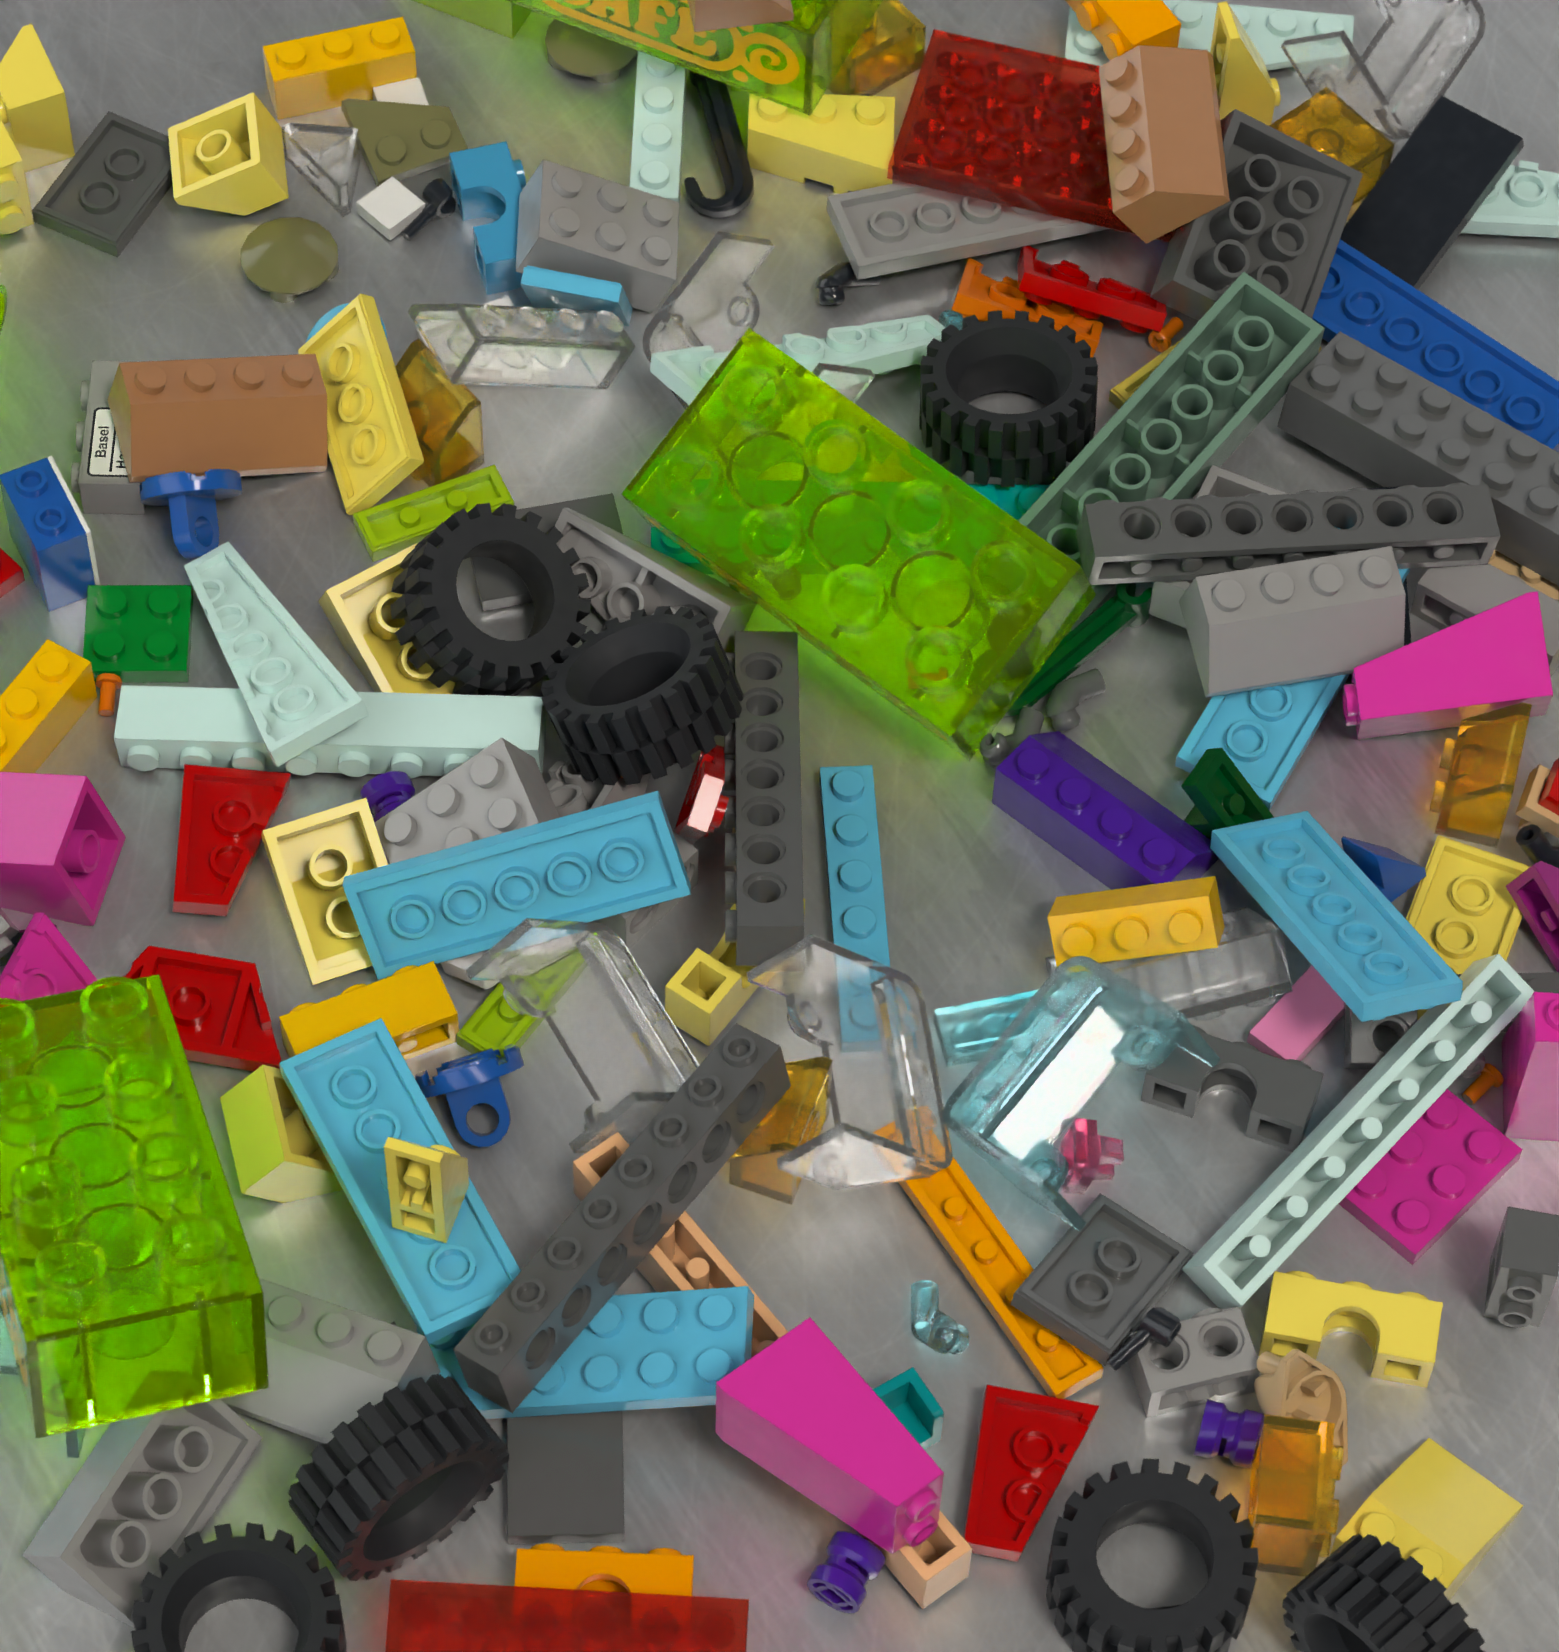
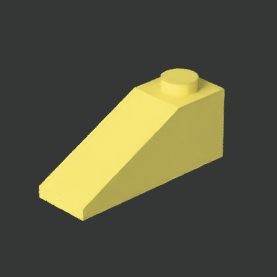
M1218 2L1210 53L1213 55L1220 121L1237 109L1271 127L1274 107L1280 105L1278 81L1276 78L1269 77L1263 58L1228 2Z
M387 1137L384 1153L392 1227L447 1243L469 1187L468 1159L460 1156L455 1150L443 1145H431L428 1147L410 1141Z

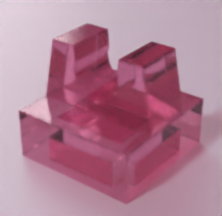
M1075 1118L1060 1143L1063 1193L1084 1195L1093 1180H1112L1115 1175L1114 1165H1121L1124 1160L1123 1140L1097 1135V1120Z

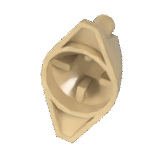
M1292 1349L1283 1358L1269 1351L1263 1352L1257 1360V1369L1262 1374L1255 1379L1254 1391L1261 1412L1275 1435L1291 1449L1336 1473L1348 1462L1347 1400L1339 1376L1327 1366L1298 1349Z

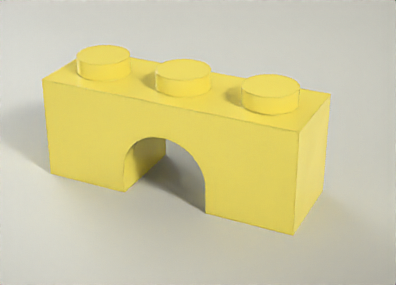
M803 898V900H804V915H805V899ZM733 904L729 910H736V904ZM724 932L721 940L710 954L696 948L665 985V1019L702 1043L710 1046L775 966H737L736 943H725Z
M1275 1271L1267 1297L1258 1356L1263 1352L1269 1351L1283 1358L1292 1349H1298L1316 1360L1322 1339L1331 1333L1346 1331L1360 1336L1369 1345L1373 1355L1371 1378L1427 1388L1435 1364L1443 1302L1428 1300L1424 1295L1415 1292L1394 1294L1373 1290L1367 1284L1356 1281H1348L1341 1284L1319 1280L1303 1271H1289L1287 1273Z

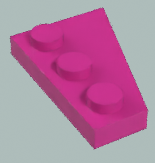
M34 913L0 975V1100L72 1032L74 1023L81 1016L85 1019L105 1000L103 993L106 990L45 913Z

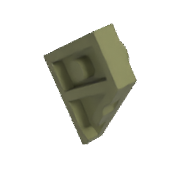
M346 99L342 101L341 110L377 187L392 176L398 181H402L450 163L449 153L468 149L449 107L360 99Z

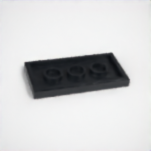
M1441 95L1346 223L1340 239L1419 290L1524 147L1523 138Z

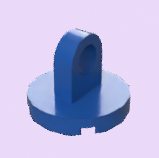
M208 469V471H204L205 476H196V474L186 473V471H179L146 478L139 485L142 504L169 506L174 543L184 558L194 560L218 547L219 526L216 501L243 494L241 475L237 471L231 469Z
M514 1044L505 1046L503 1050L504 1057L498 1058L496 1056H501L499 1049L494 1051L493 1049H488L442 1063L441 1067L436 1068L438 1075L433 1076L432 1079H429L427 1071H422L415 1075V1080L425 1098L446 1094L455 1127L461 1138L471 1145L478 1147L492 1146L501 1141L508 1131L511 1121L510 1108L500 1076L524 1066L520 1049ZM486 1103L495 1108L499 1115L498 1126L493 1131L484 1134L471 1129L467 1122V1113L472 1106Z

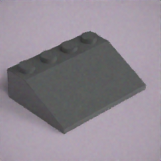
M1235 109L1220 121L1230 201L1174 230L1150 298L1193 319L1200 320L1244 271L1312 319L1363 173Z

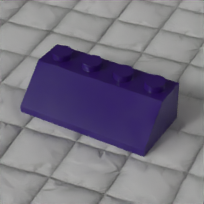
M1060 731L1029 735L995 768L992 803L1111 890L1201 878L1219 859L1210 848L1211 840Z

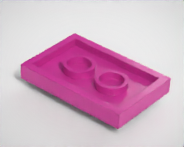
M1446 1089L1344 1197L1339 1205L1413 1265L1519 1160L1522 1149L1451 1091Z

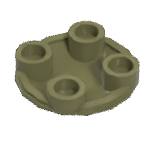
M591 4L571 7L573 10L639 34L638 30L634 28L635 23L630 17L631 27L611 21L609 16L614 15L615 12L612 7H606V18L588 12L585 7ZM563 13L558 14L550 23L545 37L548 62L553 68L566 70L574 75L593 77L600 83H611L617 80L620 76V70L625 68L638 52V42Z
M300 217L277 218L261 224L247 236L241 248V267L248 280L260 289L268 291L271 299L279 303H289L295 300L298 294L316 289L326 280H330L337 275L339 271L338 246L331 233L317 222Z

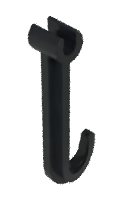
M717 43L716 53L705 60L722 61L721 48ZM687 50V53L696 56V52ZM688 61L690 81L698 90L726 192L719 199L706 198L693 177L685 179V190L691 205L701 214L713 218H726L741 212L750 204L754 195L753 175L724 77V71L707 69Z

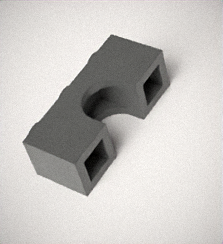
M1166 1020L1145 1074L1141 1101L1193 1118L1199 1101L1206 1094L1215 1090L1233 1091L1247 1101L1251 1110L1245 1136L1293 1152L1302 1143L1318 1099L1324 1073L1313 1070L1310 1066L1298 1060H1283L1262 1053L1256 1047L1245 1042L1232 1043L1209 1035L1195 1025H1179Z

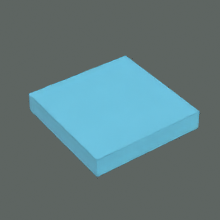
M528 265L524 267L520 284L533 308L629 326L633 309L621 283Z

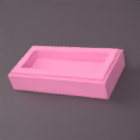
M1311 965L1251 1029L1247 1042L1262 1053L1283 1060L1294 1059L1302 1061L1344 1015V1001Z

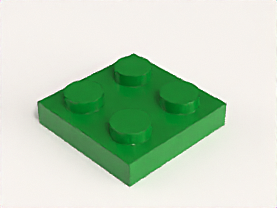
M88 585L83 658L91 662L95 683L96 677L103 673H112L120 676L122 683L189 682L194 598L192 585Z

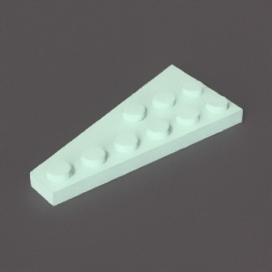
M1162 0L1181 22L1178 48L1208 50L1210 52L1217 3L1192 0ZM1229 4L1263 58L1267 71L1289 68L1294 72H1302L1350 64L1353 47V15ZM1070 6L1060 109L1076 107L1077 100L1100 97L1102 102L1099 67L1110 61L1103 50L1102 44L1091 31L1083 29L1076 13Z

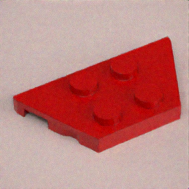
M148 946L132 963L130 971L125 976L117 978L103 993L105 1000L87 1019L81 1016L74 1023L72 1029L74 1041L248 1071H255L262 1065L280 1069L279 1063L282 1062L255 963L155 946Z

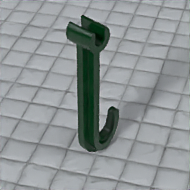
M1136 583L1117 584L1116 593L1111 599L1010 683L998 690L989 689L983 683V679L998 661L996 651H987L978 658L970 669L968 677L970 698L978 708L990 715L1001 717L1018 715L1022 708H1031L1053 690L1058 683L1066 679L1125 628L1139 627L1145 624L1150 617L1149 610L1153 588L1149 587L1142 595L1135 597Z

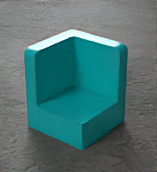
M914 1367L872 1389L924 1450L941 1441L944 1412Z

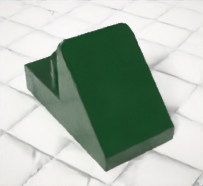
M1223 748L1207 749L1181 785L1182 789L1195 804L1184 821L1210 840L1212 830L1274 818Z

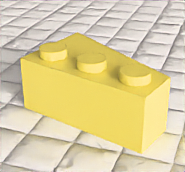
M750 91L747 157L750 168L803 184L807 178L833 186V193L837 194L892 184L895 97Z

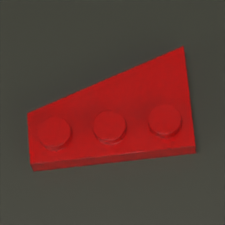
M1031 246L1022 247L1018 259V290L1025 292V297L1029 300L1043 305H1052L1054 301L1070 305L1075 313L1090 319H1099L1101 315L1120 320L1119 324L1122 327L1137 333H1147L1148 329L1161 332L1167 315L1166 305L1150 298V293L1112 278H1100L1098 283L1089 280L1090 277L1087 273L1080 270L1079 265L1066 260H1062L1060 264L1050 265L1037 259L1038 249Z
M717 745L707 754L700 751L673 830L691 845L701 837L707 838L709 832L713 833L715 827L719 828L727 808L729 797L721 795L725 782L724 747Z
M184 764L172 912L215 916L228 915L263 841L261 837L262 830L270 827L290 785L291 773Z
M987 1384L983 1395L963 1538L972 1547V1553L1018 1562L1093 1422L1099 1406Z

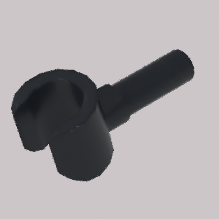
M437 178L424 188L422 195L428 205L401 232L406 240L410 241L437 215L438 217L445 218L455 212L456 200L453 197V190L444 179Z
M1152 1308L1145 1315L1139 1331L1133 1335L1134 1337L1106 1362L1116 1372L1137 1352L1144 1348L1151 1338L1167 1348L1181 1329L1180 1319L1164 1308Z

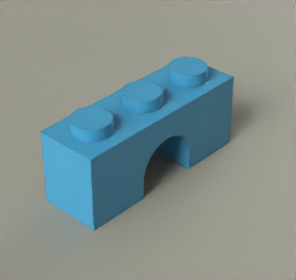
M507 142L449 153L451 186L462 220L467 221L476 218L496 220L489 224L473 227L475 261L486 295L522 288L520 283L523 273L515 271L520 193L526 186L521 160H512Z

